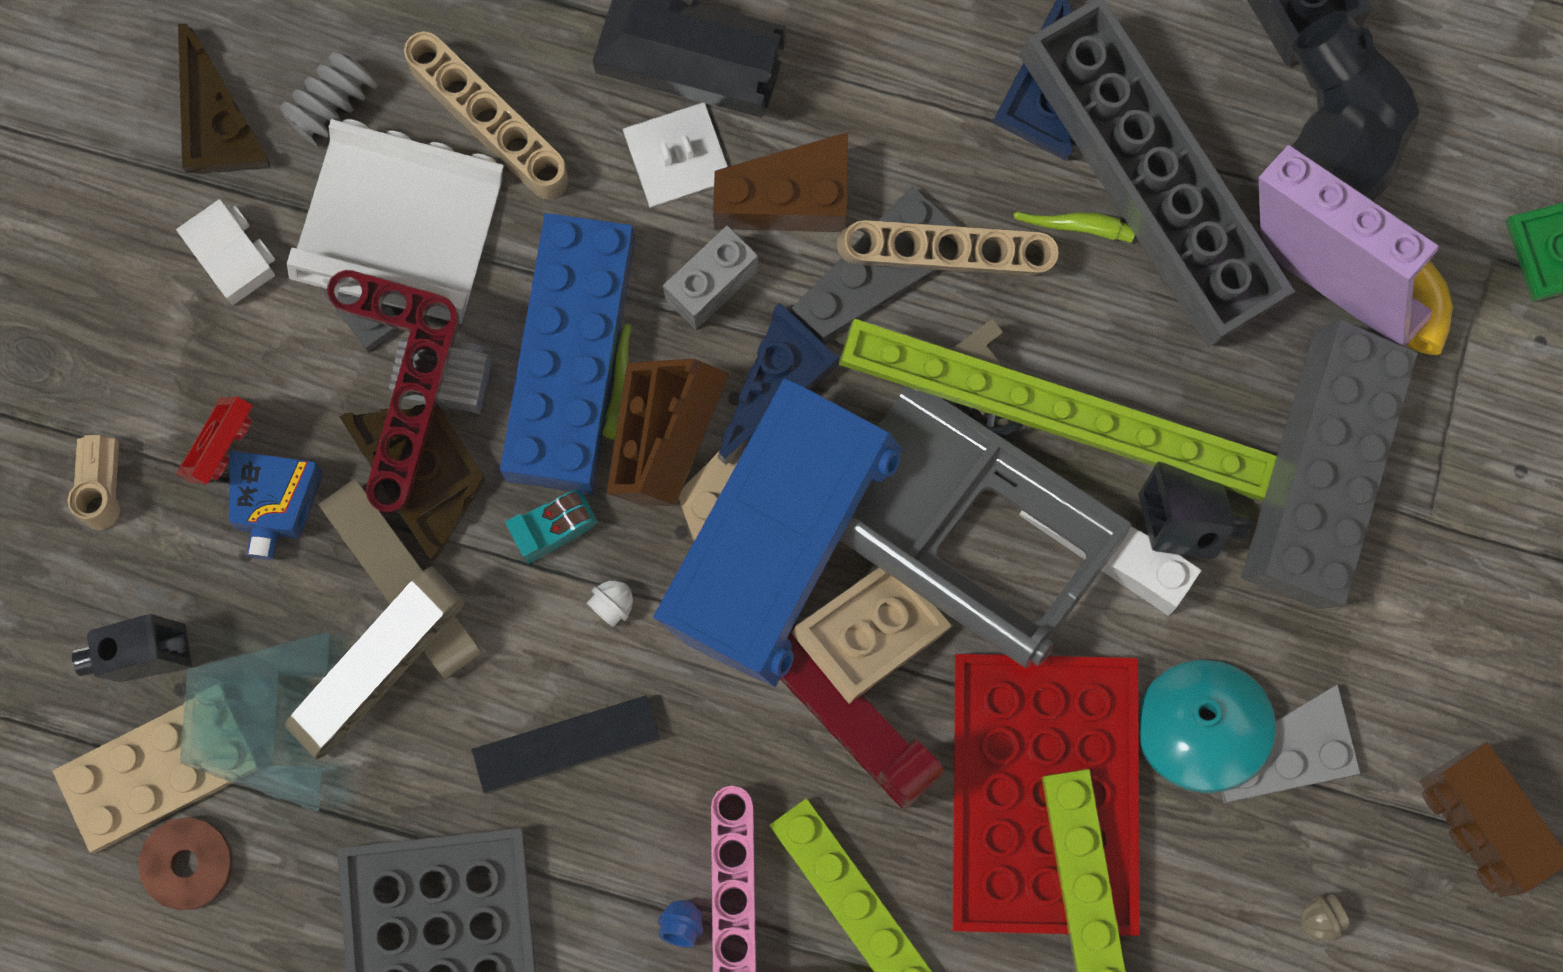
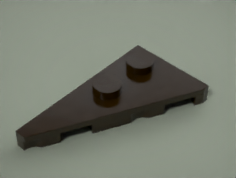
M187 23L178 24L182 168L186 173L270 167L268 157L192 27H189Z

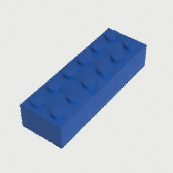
M544 214L500 472L505 482L565 491L581 489L583 493L594 494L603 440L602 431L606 422L605 415L609 404L615 357L620 338L635 247L632 225L557 214Z

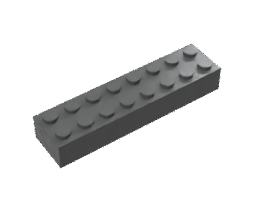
M1092 0L1028 37L1019 57L1208 348L1280 305L1295 292L1105 0Z

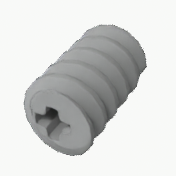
M332 52L328 56L332 68L321 64L316 69L321 81L308 77L304 81L308 93L298 89L292 93L297 106L285 101L280 105L281 112L289 124L316 147L317 145L312 135L316 133L325 138L329 136L324 122L326 120L330 122L331 119L341 121L336 112L338 108L348 113L354 111L348 100L350 96L361 101L366 98L360 88L362 84L373 89L378 86L373 77L355 59L347 54L343 56Z

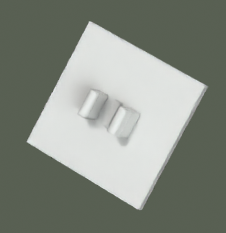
M704 102L623 129L650 209L713 189L715 170L728 167Z

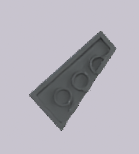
M913 186L878 220L883 222L957 227ZM866 234L852 246L853 250L857 253L866 254L869 251L870 241ZM898 234L894 242L896 251L901 256L910 257L913 252V242L908 236ZM942 237L938 245L939 252L945 259L953 260L957 252L956 245L950 238ZM841 257L792 307V314L824 342L849 327L853 319H862L870 314L874 308L889 299L893 300L906 292L907 288L926 276H932L940 270L855 265L848 263Z

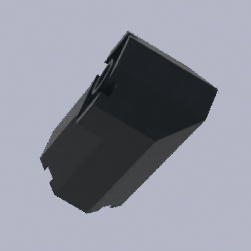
M612 0L593 57L594 70L596 74L763 118L765 108H768L779 74L781 61H778L779 55H776L777 49L784 50L786 26L702 4L697 0H692L691 6L682 0Z

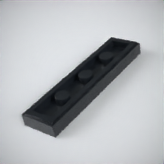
M645 695L471 750L483 793L488 794L660 741L648 697Z

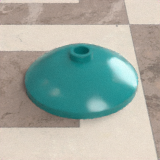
M1195 660L1173 666L1159 675L1150 684L1141 699L1138 708V741L1144 757L1161 777L1185 790L1216 793L1238 787L1250 780L1261 770L1273 748L1276 721L1274 710L1267 694L1250 675L1230 664L1213 660ZM1208 709L1213 711L1216 717L1213 720L1206 721L1199 716V713L1202 710Z

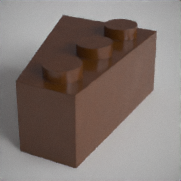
M848 132L715 170L714 228L723 229L725 226H728L731 230L842 232L846 228Z
M696 359L627 363L607 494L642 506L676 505L729 373Z

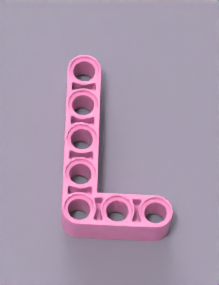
M727 786L715 794L711 805L713 972H756L754 810L752 799L747 791L741 787ZM731 796L739 797L746 804L743 816L734 821L726 820L719 812L722 801ZM731 842L741 844L747 852L743 864L734 868L727 867L720 860L722 848ZM729 889H739L747 896V906L739 914H727L721 908V897ZM733 935L742 937L748 945L745 958L735 963L724 959L721 952L724 940Z

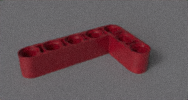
M343 270L332 276L327 285L328 298L339 311L410 332L366 487L368 502L374 508L383 512H395L407 505L411 496L459 326V314L450 299L442 295L357 271ZM348 281L360 283L362 292L359 300L352 304H343L339 301L338 290L342 284ZM393 293L403 295L406 300L404 311L395 317L385 315L382 310L384 298ZM437 305L448 308L450 320L444 328L432 329L427 326L426 314L429 309ZM422 349H431L438 356V363L435 369L428 373L416 371L413 364L416 353ZM411 392L422 394L426 401L424 411L415 417L406 416L401 409V401L404 396ZM400 435L408 436L413 444L411 456L403 461L394 460L389 453L391 440ZM386 479L395 480L401 489L399 499L391 505L381 503L376 494L378 485Z
M794 623L787 636V639L791 642L794 660L788 673L781 677L780 680L894 802L906 811L939 780L944 772V768L919 741L915 739L908 744L863 695L849 704L791 632L796 627Z

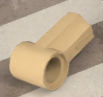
M85 435L83 438L77 439L74 487L69 492L67 499L68 507L72 514L94 530H104L114 525L121 511L120 503L116 498L119 441L115 438L101 435ZM102 497V504L99 509L87 514L86 509L90 501L94 498Z

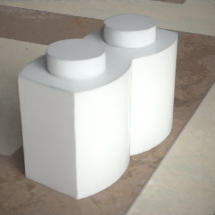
M219 199L176 230L233 306L276 276L269 267V264L275 261V259L260 239L252 243L244 233V230L250 227V225L235 204L227 209Z

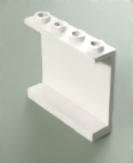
M331 119L329 124V146L297 249L291 248L287 261L289 279L327 289L331 277L337 272L343 270L357 271L442 295L450 299L458 311L459 324H462L501 188L503 165L496 163L493 158L483 154L468 156L454 152L451 147L442 143L432 142L427 145L412 141L410 137L397 131H387L385 134L370 130L365 124L356 120L346 119L341 122ZM348 281L340 286L338 292L360 297L362 288L360 283ZM398 293L389 294L382 302L383 304L402 309L406 307L405 297ZM434 306L426 314L450 320V311L444 306Z

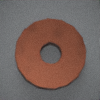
M190 817L173 819L156 828L144 842L138 860L140 880L148 895L162 906L181 911L200 909L215 901L228 886L232 874L230 872L233 855L232 848L224 834L211 823ZM185 851L193 852L198 859L197 869L189 877H181L175 870L176 858Z

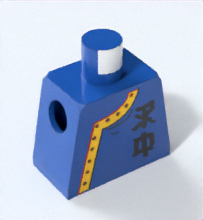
M231 451L229 521L237 530L250 532L247 556L262 560H273L278 536L294 539L301 537L323 477V470L316 462Z

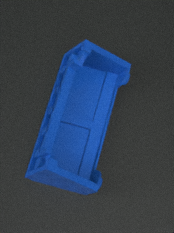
M783 379L653 618L688 647L776 687L780 678L788 673L794 660L791 642L787 639V636L871 480L882 482L896 472L900 464L902 448L889 432L803 386Z

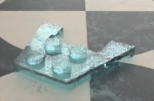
M330 633L313 635L187 669L181 764L236 784L240 783L264 792L268 796L298 804L309 811L319 812L322 767L274 766L273 756L279 676L326 677Z

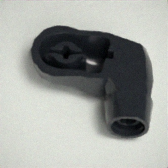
M1344 10L1335 11L1311 23L1302 30L1293 43V52L1310 87L1316 90L1318 110L1304 124L1298 139L1291 147L1371 201H1374L1395 178L1403 151L1417 125L1419 108L1413 89L1399 70L1378 52L1369 29L1360 27L1348 12Z

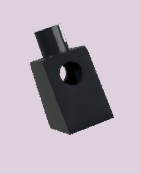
M1159 461L1156 463L1138 493L1152 551L1213 559L1219 555L1228 539L1243 542L1249 534L1251 526L1250 517L1231 511L1226 490L1221 484Z
M147 614L90 630L87 635L89 647L74 650L72 653V664L78 676L94 674L95 677L117 682L193 668L186 624L154 614Z

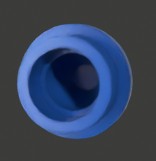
M688 900L672 902L660 914L658 924L661 926L658 936L663 941L678 947H693L696 938L701 937L704 931L702 912L695 904Z

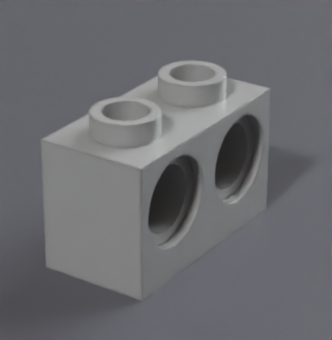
M725 226L663 285L665 300L697 330L759 271L758 255L728 226Z

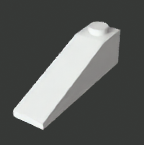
M1021 511L1019 516L1083 559H1086V555L1081 549L1024 511ZM1130 527L1125 539L1102 569L1104 573L1168 616L1177 608L1202 571L1180 555L1152 551L1149 536L1133 527Z

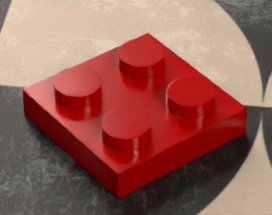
M238 396L220 397L178 468L176 475L195 484L207 485L210 479L217 481L229 463L230 457L226 456L225 453L232 441L235 439L239 442L252 423V418L247 415L253 405Z

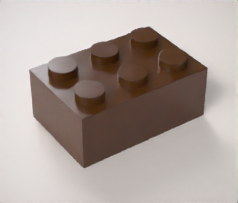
M1488 742L1463 751L1419 781L1425 789L1422 792V796L1426 804L1436 815L1442 814L1452 828L1449 831V835L1453 843L1463 854L1469 853L1479 867L1476 870V874L1490 893L1496 892L1499 897L1527 893L1563 868V848Z

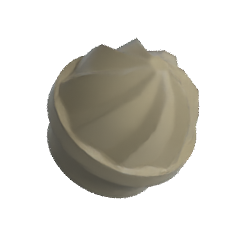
M1333 894L1324 898L1320 896L1312 898L1311 902L1302 911V929L1317 941L1336 940L1341 937L1342 931L1350 927L1344 908Z

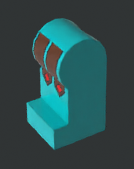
M577 489L563 494L551 503L544 504L524 515L520 513L505 521V524L525 562L529 565L593 528L598 520L582 490Z

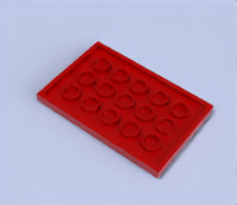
M955 654L952 932L1069 935L1042 777L1089 769L1119 936H1139L1138 658L1048 656L1040 666L1032 663L1026 669L1007 655Z

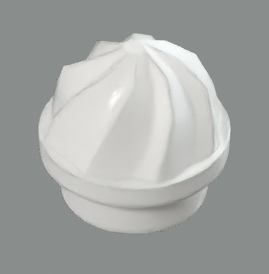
M607 581L598 587H594L592 590L594 595L586 604L611 627H614L620 619L626 621L633 604V596L629 586L619 581Z

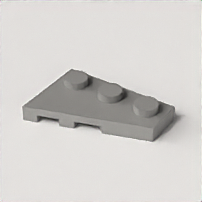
M1335 685L1276 721L1275 740L1266 763L1254 777L1244 784L1221 792L1224 804L1360 774L1338 685Z

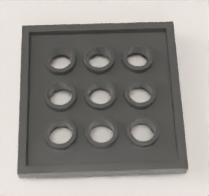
M523 828L337 848L346 972H391L393 970H400L402 972H432L439 965H447L453 972H476L478 965L488 959L496 961L501 968V972H536ZM480 866L489 868L493 874L491 888L484 893L473 892L468 885L470 872ZM438 871L446 877L447 888L442 896L432 899L424 894L422 882L427 874ZM395 877L401 886L400 895L394 902L384 904L376 895V887L383 878ZM481 913H490L497 921V931L488 940L476 938L472 931L473 920ZM436 918L445 919L451 927V935L442 945H433L426 937L427 925ZM397 923L404 931V941L398 949L389 951L380 943V932L387 924Z

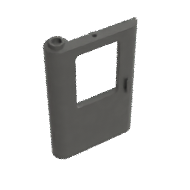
M905 386L897 401L877 425V427L889 432L903 450L900 454L901 458L898 469L891 477H887L882 482L871 480L840 541L1026 669L1032 663L1040 666L1053 649L1054 643L1050 641L1119 548L1128 534L1132 523L943 398ZM985 490L994 491L1081 549L1086 555L1085 561L1045 615L1038 621L1029 620L941 560L937 555L939 548L979 495Z

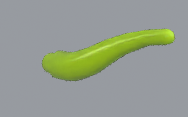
M1018 211L1013 215L1016 220L1056 230L1088 233L1112 241L1118 239L1131 243L1135 237L1130 226L1121 222V219L1096 212H1075L1046 216L1030 215Z
M630 324L624 325L619 339L614 364L612 396L605 415L606 423L602 434L610 440H615L626 367L627 363H629V337L632 330Z

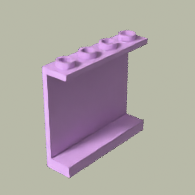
M1288 145L1259 176L1261 240L1274 260L1282 267L1387 340L1406 347L1431 318L1432 310L1413 298L1414 277L1435 255L1439 246Z

